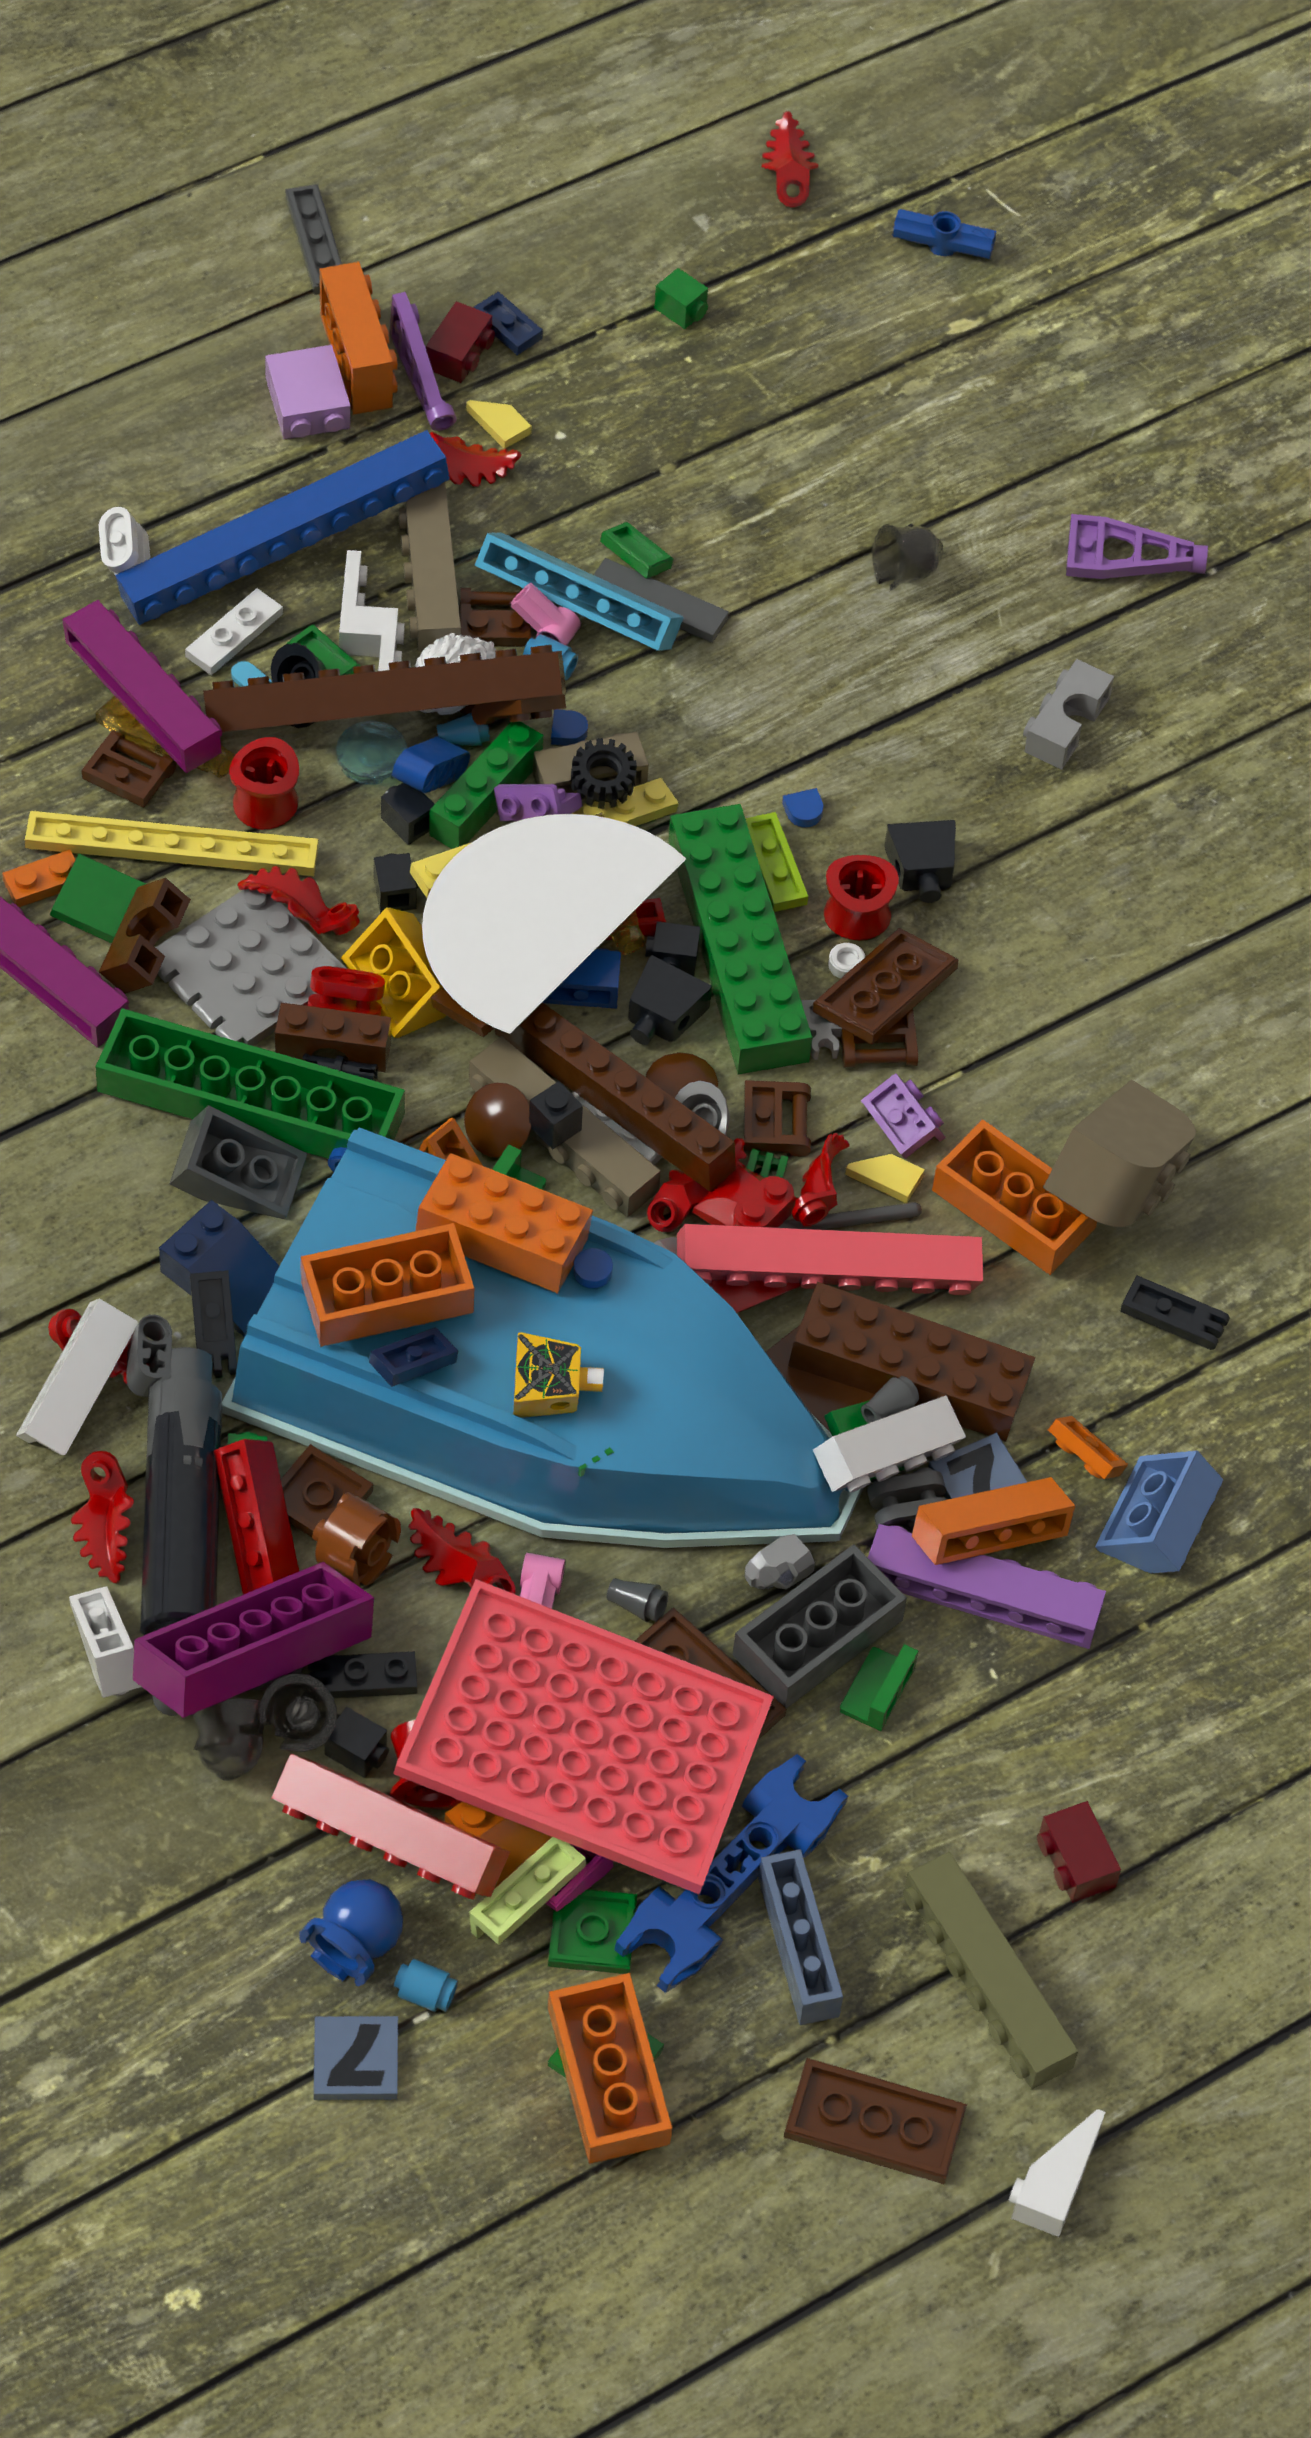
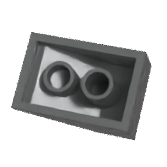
M208 1105L190 1121L169 1184L204 1201L209 1202L213 1200L217 1204L285 1219L307 1153Z

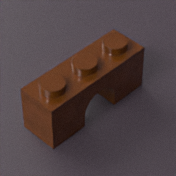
M166 877L137 887L99 973L124 994L153 985L165 958V955L155 948L154 945L165 933L179 927L191 899Z
M281 1002L275 1029L276 1053L302 1060L305 1053L314 1055V1052L318 1049L330 1048L344 1053L349 1061L378 1064V1072L386 1073L391 1046V1017Z

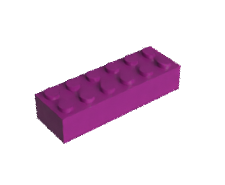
M321 1562L134 1639L133 1681L181 1717H187L372 1638L374 1597L326 1563Z

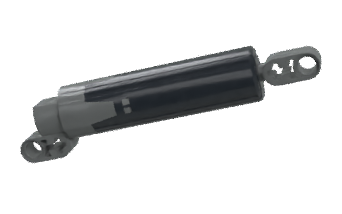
M158 1315L144 1316L134 1330L127 1346V1385L136 1395L149 1397L140 1632L143 1636L216 1606L220 1479L214 1450L221 1448L222 1393L218 1387L211 1383L212 1355L197 1348L181 1347L172 1349L171 1326L166 1319ZM153 1696L154 1705L161 1713L168 1716L179 1715Z

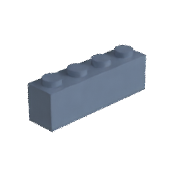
M801 1849L761 1857L758 1880L799 2025L840 2017L843 1994Z

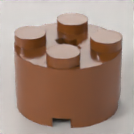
M349 1492L345 1493L338 1501L336 1509L328 1520L322 1519L319 1521L313 1531L312 1538L317 1541L315 1551L316 1562L318 1564L321 1562L326 1563L359 1587V1583L365 1586L371 1584L385 1570L393 1556L387 1551L391 1541L396 1543L399 1541L401 1534L399 1519L359 1496Z

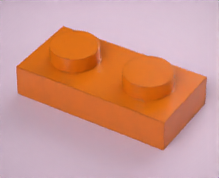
M69 849L3 872V882L14 904L22 907L59 894L75 862V858Z
M1073 1416L1056 1418L1048 1429L1057 1438L1056 1444L1062 1450L1069 1454H1076L1085 1462V1469L1099 1479L1119 1477L1128 1466L1122 1458Z

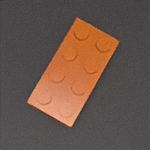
M360 262L320 268V316L329 344L333 346L353 415L393 408V393L398 391L396 377L393 370L398 369L396 353L394 349H388L389 334L386 324L380 325V306L377 299L372 300L371 298L373 292L369 274H363Z
M983 1119L936 1166L933 1192L1049 1275L1065 1261L1097 1226V1221L1043 1188L1052 1171L1051 1167Z
M450 1153L418 1208L415 1231L454 1223L465 1257L558 1294L574 1265L576 1256L582 1251L588 1240L593 1210Z
M454 1223L300 1256L301 1283L320 1347L474 1313V1285Z
M630 1973L550 1991L548 2011L589 2164L670 2145L672 2125Z

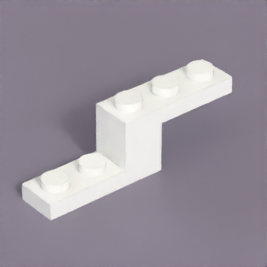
M347 550L339 647L348 655L379 657L378 671L389 670V663L402 661V651H397L396 648L397 644H404L405 623H398V608L365 606V593L359 592L360 586H367L368 566L361 565V551Z

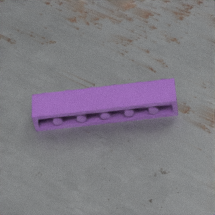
M879 1524L868 1555V1559L903 1594L1090 1649L1106 1591L1098 1589L1095 1585L1088 1582L1077 1583L1061 1578L1051 1571H1037L1024 1567L1014 1560H1000L987 1555L934 1565L913 1539L912 1533H909L900 1526Z

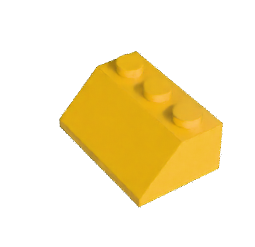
M386 907L344 953L341 959L348 969L372 972L384 978V995L382 999L376 1002L382 1007L381 1016L391 1017V1034L394 1038H400L446 1016L433 1008L431 997L443 989V986L438 981L429 964L423 943L422 925L414 913Z

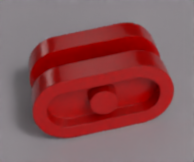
M332 966L317 967L311 972L310 988L315 993L309 996L308 1006L381 1016L382 1007L376 1001L383 998L385 980L380 975L372 972Z

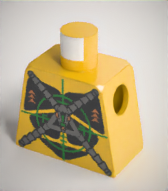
M518 1332L513 1414L524 1418L577 1411L579 1391L602 1392L604 1368L580 1367L581 1346L578 1344Z

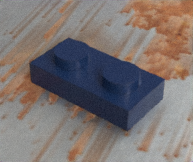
M499 291L473 307L492 315V330L495 331V337L517 356L543 339V330Z
M434 1327L372 1350L369 1363L393 1387L456 1363L458 1350Z

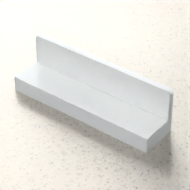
M100 1298L91 1301L16 1436L27 1443L37 1441L59 1455H65L136 1329L138 1322Z

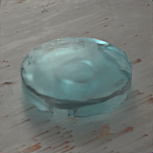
M369 720L356 723L345 729L338 738L336 759L342 767V772L348 778L358 783L375 785L382 783L384 779L390 777L391 780L393 779L392 771L399 755L408 747L404 736L397 728L385 722Z

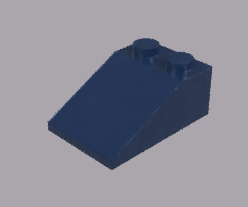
M210 1200L159 1247L160 1272L190 1295V1274L229 1271L233 1326L238 1333L245 1337L248 1323L253 1314L257 1315L274 1283V1276L279 1265L242 1223L213 1200Z

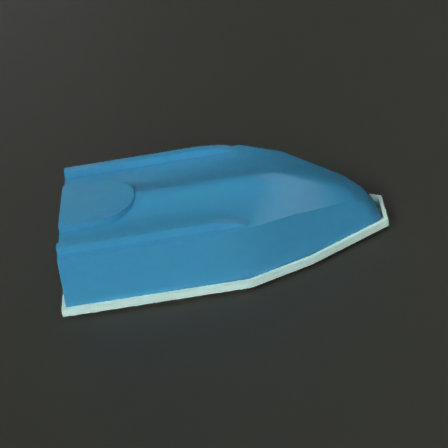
M360 1127L358 1130H353L348 1139L347 1149L331 1178H327L286 1253L274 1276V1283L257 1315L253 1314L248 1323L247 1334L240 1345L236 1377L222 1401L223 1414L305 1446L311 1444L323 1453L539 1537L660 1548L771 1544L779 1537L795 1534L802 1543L840 1541L863 1488L851 1493L848 1487L835 1492L831 1491L813 1453V1449L830 1439L832 1434L811 1414L735 1310L682 1259L661 1246L595 1216H592L589 1237L582 1251L589 1248H597L605 1251L611 1257L613 1262L612 1277L603 1287L592 1289L579 1284L574 1277L573 1265L557 1294L465 1257L474 1285V1313L320 1347L301 1283L300 1256L414 1232L416 1230L418 1208L446 1161ZM434 1327L458 1350L456 1363L393 1387L369 1363L372 1350ZM518 1332L581 1346L580 1367L604 1368L602 1392L579 1391L577 1411L573 1413L524 1418L514 1415ZM611 1447L614 1453L607 1456L604 1450ZM598 1455L601 1460L594 1463L592 1458ZM585 1463L588 1467L585 1470V1475L580 1477L578 1475V1468Z

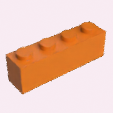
M1052 1477L920 1505L912 1537L934 1565L1068 1536L1075 1504Z

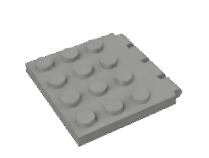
M242 890L155 947L165 955L157 975L164 982H169V987L188 1006L193 1005L192 1010L210 1029L216 1028L215 1034L217 1036L254 1046L275 1032L281 1002L308 1006L309 996L315 993L310 988L311 972L313 969L321 966L346 967L282 903L274 901L271 898L272 894H262L258 890Z

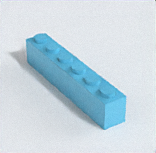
M487 533L474 565L522 588L532 583L550 601L657 651L672 648L684 619L683 616L503 533Z

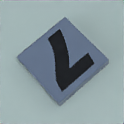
M997 1433L955 1450L954 1453L940 1460H932L928 1465V1468L938 1471L943 1475L946 1486V1493L944 1494L946 1499L1027 1482Z
M398 2016L315 2017L314 2100H397Z

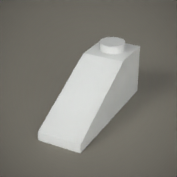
M105 1586L69 1596L70 1605L102 1697L123 1695L129 1690L140 1688L141 1686L133 1681L134 1647L108 1587Z
M1097 2109L1030 2166L1025 2180L1017 2177L1009 2198V2202L1015 2204L1012 2219L1057 2237L1060 2236L1105 2116L1104 2111Z

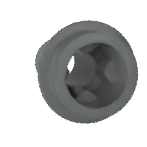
M892 1377L869 1402L861 1407L862 1416L867 1423H871L913 1408L919 1401L918 1390L907 1377Z
M614 1578L608 1587L607 1600L616 1603L645 1622L650 1620L657 1622L666 1610L668 1592L661 1590V1586L658 1584L623 1581Z

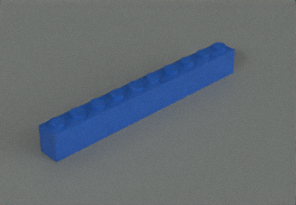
M425 430L116 574L121 598L138 625L156 619L162 614L181 605L188 604L213 590H218L232 581L245 575H250L264 566L282 560L296 551L312 546L328 536L344 531L360 521L374 517L390 507L406 502L410 498L431 488L438 487L450 480L446 456L430 433Z

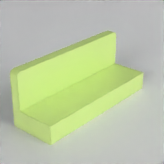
M552 1837L498 1885L491 1897L486 1896L469 1912L471 1933L476 1938L486 1933L500 1945L586 1866V1858L569 1843Z

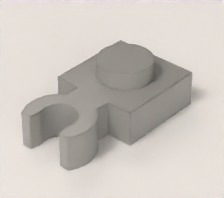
M801 1000L813 1038L810 1052L812 1058L817 1060L819 1048L827 1047L832 1052V1058L837 1059L840 1044L836 1037H841L842 1028L813 1012V1002L816 1000Z

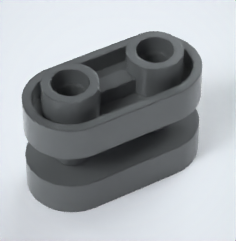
M921 1468L910 1474L892 1476L881 1482L875 1480L867 1489L871 1507L879 1510L874 1516L876 1527L878 1528L879 1524L900 1526L909 1533L913 1532L920 1505L948 1500L941 1498L946 1493L943 1475L938 1471H933L931 1468Z

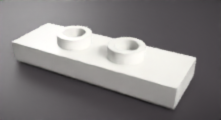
M256 588L185 649V657L212 676L282 616L283 606Z

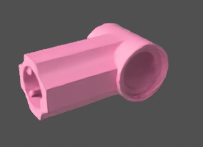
M532 583L526 585L511 602V607L538 632L537 636L542 634L564 645H568L581 627V622L574 612L565 607L555 606Z
M526 1553L520 1579V1587H522L520 1597L553 1609L555 1595L560 1593L565 1559Z

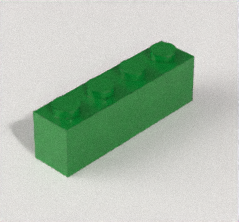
M521 721L510 722L430 809L429 836L451 849L467 844L498 810L494 787L499 784H522L533 772L534 752L543 750L544 735Z

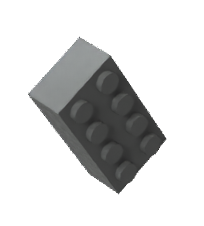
M853 1544L735 1633L733 1656L770 1695H773L787 1709L903 1621L907 1597Z

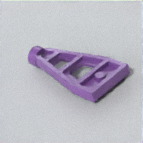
M406 292L393 294L389 334L426 413L431 429L435 431L445 430L454 425L457 418L452 405L446 403L441 398L418 326L420 322L418 309L414 303L410 304Z
M1071 514L1066 576L1106 579L1176 571L1205 574L1208 546L1194 545V542L1108 517ZM1107 538L1127 541L1134 547V553L1127 559H1106L1103 555L1104 541ZM1150 544L1167 549L1168 557L1166 559L1145 560L1141 557L1142 546Z

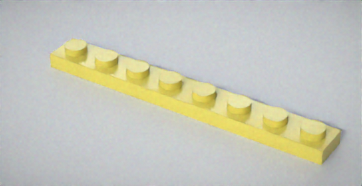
M658 778L635 786L631 796L627 795V801L621 803L617 799L616 807L610 808L609 802H605L604 809L598 808L599 802L594 801L592 807L586 803L582 804L583 807L572 814L605 817L638 826L676 813L679 802L663 779ZM470 843L411 863L410 874L426 898H428L429 892L443 868Z
M30 811L25 835V848L58 852L70 849L72 853L253 871H259L264 868L271 872L272 867L278 866L283 874H286L288 869L294 868L299 875L314 876L319 848L318 839L38 811Z

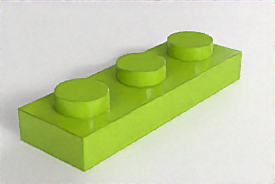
M776 812L745 818L773 911L777 912L807 905L809 896Z

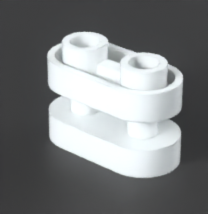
M114 507L106 511L99 521L101 559L108 569L116 575L150 559L149 536L143 527L136 522L134 517L123 507Z

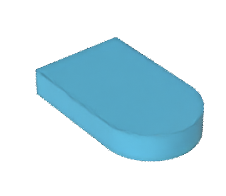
M246 661L236 663L231 669L232 680L240 687L248 686V678L266 677L252 663Z

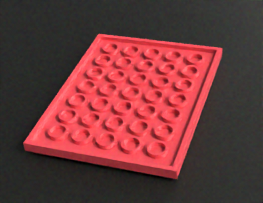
M476 1579L393 1774L700 1894L774 1696Z

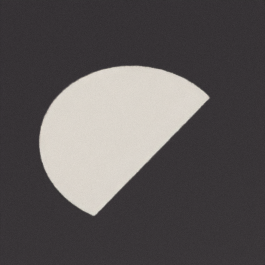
M552 814L532 817L499 827L482 835L456 854L443 868L429 892L423 913L422 932L424 948L431 969L443 988L462 1008L488 1025L511 1034L686 858L671 845L641 828L618 820L593 815Z

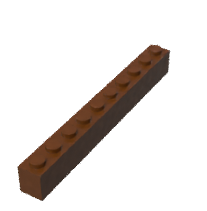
M552 645L530 647L531 654L517 656L516 649L495 651L496 658L482 660L481 653L459 655L460 662L446 664L445 657L424 659L425 666L411 667L409 660L389 663V670L375 671V664L355 666L353 667L354 674L340 675L339 668L319 670V678L305 679L304 672L284 674L283 682L270 683L269 676L248 678V686L234 687V680L212 682L213 690L203 691L205 711L208 718L212 717L217 721L222 732L563 695L566 694L562 651L553 652Z

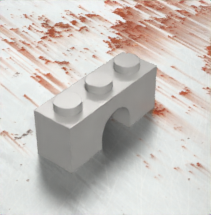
M1076 659L1069 671L1064 669L1056 682L1054 693H1047L1044 697L1037 718L1031 717L1025 726L1023 736L1027 737L1024 752L1062 770L1078 747L1082 727L1081 723L1070 719L1069 716H1082L1094 722L1110 699L1114 676Z

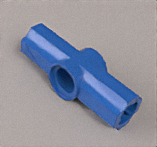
M899 209L892 237L926 244L930 251L939 256H949L957 251L990 259L997 231L961 223L959 217L952 212L942 211L934 216Z

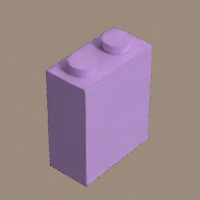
M332 345L265 356L266 381L283 439L336 432L350 428V403Z

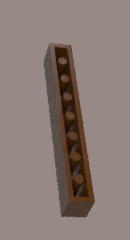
M543 1002L511 1034L495 1028V1034L498 1037L502 1036L528 1059L573 1092H576L581 1098L711 1192L736 1170L735 1142Z

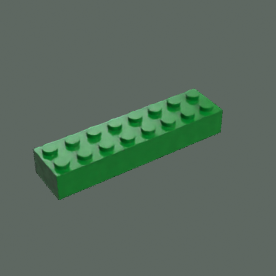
M741 804L670 815L669 845L686 858L677 868V872L693 926L700 927L699 946L737 1074L808 1063L810 1060L812 1034Z
M123 1008L95 1066L97 1092L190 1119H194L209 1105L303 1152L329 1159L333 1149L339 1147L347 1148L349 1137L353 1130H358L359 1127L394 1140L405 1115L404 1089Z

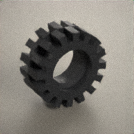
M598 738L595 746L591 740L586 742L585 749L580 746L572 760L570 781H572L571 787L573 792L577 791V793H580L581 800L587 797L586 804L591 807L594 801L599 802L598 808L602 809L605 807V802H609L610 808L617 806V799L624 803L627 801V795L631 796L635 786L637 763L636 760L633 761L634 754L631 750L626 753V745L623 743L618 748L615 747V740L609 739L608 745L603 744V738ZM596 766H608L617 772V777L610 781L597 780L591 776L590 770Z

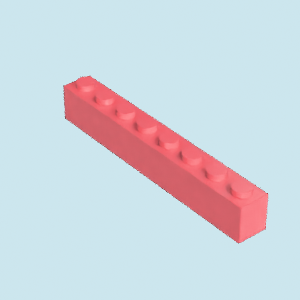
M684 1224L677 1233V1256L707 1284L711 1283L712 1280H726L727 1285L744 1286L749 1284V1281L764 1282V1286L772 1288L783 1287L787 1283H801L802 1288L815 1289L817 1282L838 1285V1289L845 1291L858 1290L861 1286H875V1290L878 1292H893L898 1290V1287L912 1288V1292L918 1294L932 1293L935 1289H949V1294L967 1295L983 1282L982 1237Z

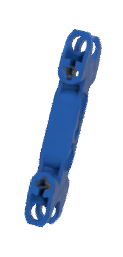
M795 1755L779 1767L768 1772L746 1796L742 1807L755 1818L712 1861L700 1894L685 1890L675 1899L662 1887L656 1888L639 1905L629 1925L617 1940L614 1950L622 1957L626 1956L629 1952H633L643 1944H656L666 1950L671 1962L665 1967L664 1972L659 1977L660 1982L657 1985L663 1992L667 1993L687 1978L696 1974L716 1953L723 1942V1938L709 1927L758 1878L761 1857L780 1854L788 1845L793 1850L801 1849L803 1858L807 1857L825 1839L832 1823L846 1805L848 1795L841 1789L834 1791L821 1801H808L798 1795L793 1784L798 1780L806 1763V1760L800 1755ZM760 1841L764 1843L767 1848L756 1849L750 1844V1842ZM739 1861L742 1862L740 1872L735 1870L739 1865ZM698 1896H710L715 1903L705 1904L698 1899Z

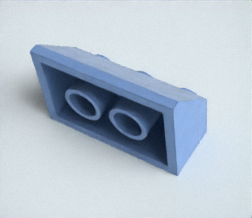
M1198 1450L1140 1456L1095 1547L1099 1552L1148 1573L1180 1571L1197 1534L1200 1532L1201 1525L1215 1501L1216 1494L1223 1482L1222 1477Z

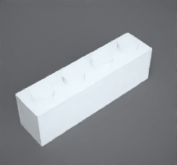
M943 1396L835 1435L814 1448L813 1453L831 1491L835 1492L848 1487L851 1493L871 1483L870 1478L876 1476L878 1482H881L898 1474L899 1467L904 1466L906 1471H910L927 1463L926 1457L931 1455L934 1461L949 1456L955 1452L953 1445L966 1438V1435L947 1396Z

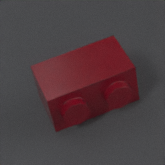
M456 301L425 346L433 372L459 383L463 382L469 372L473 373L478 366L480 355L484 349L488 350L491 347L495 338V331L492 330V315Z
M1088 1801L1043 1816L1040 1832L1037 1834L1038 1845L1045 1857L1050 1856L1055 1866L1054 1877L1061 1891H1067L1072 1903L1117 1887L1121 1868Z

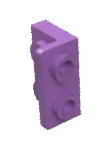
M499 784L494 787L500 821H520L552 814H572L583 807L580 793H565V789H557V786L554 784Z
M895 1073L864 1097L861 1102L898 1152L906 1159L934 1136L940 1142L946 1137L939 1128L944 1124L939 1115L931 1106L925 1110L919 1102L924 1095L911 1079L905 1083Z

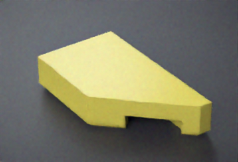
M474 400L466 402V411L503 449L531 435L532 426L511 405Z
M893 1154L849 1163L846 1167L845 1175L907 1203L924 1177L925 1169Z

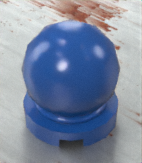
M372 1879L350 1881L330 1894L323 1908V1919L314 1917L309 1920L299 1932V1940L301 1943L309 1941L315 1949L311 1954L312 1959L328 1973L341 1981H344L347 1976L355 1978L356 1986H361L365 1984L374 1972L372 1959L380 1958L393 1948L402 1933L403 1913L400 1902L388 1886Z

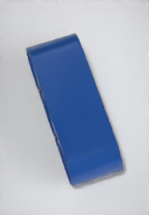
M437 736L405 749L395 762L392 776L422 793H428L457 781L469 764L470 752Z

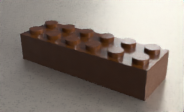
M817 1282L794 1339L788 1366L876 1394L890 1378L907 1377L914 1383L919 1393V1401L915 1406L947 1396L961 1427L987 1436L997 1433L1000 1439L1006 1442L1036 1357Z

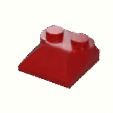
M738 1164L734 1172L693 1208V1213L711 1225L778 1228L792 1215L795 1201L798 1198L794 1196L792 1185L784 1178L777 1176L764 1178Z

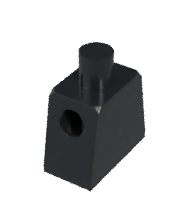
M955 820L887 824L884 846L890 863L897 870L899 887L904 891L919 890L920 900L924 903L938 901L942 896L941 889L952 886L955 865Z
M651 955L629 1002L628 1019L631 1023L635 1024L630 1031L631 1037L642 1045H648L655 1035L668 1042L676 1041L709 1009L712 985Z

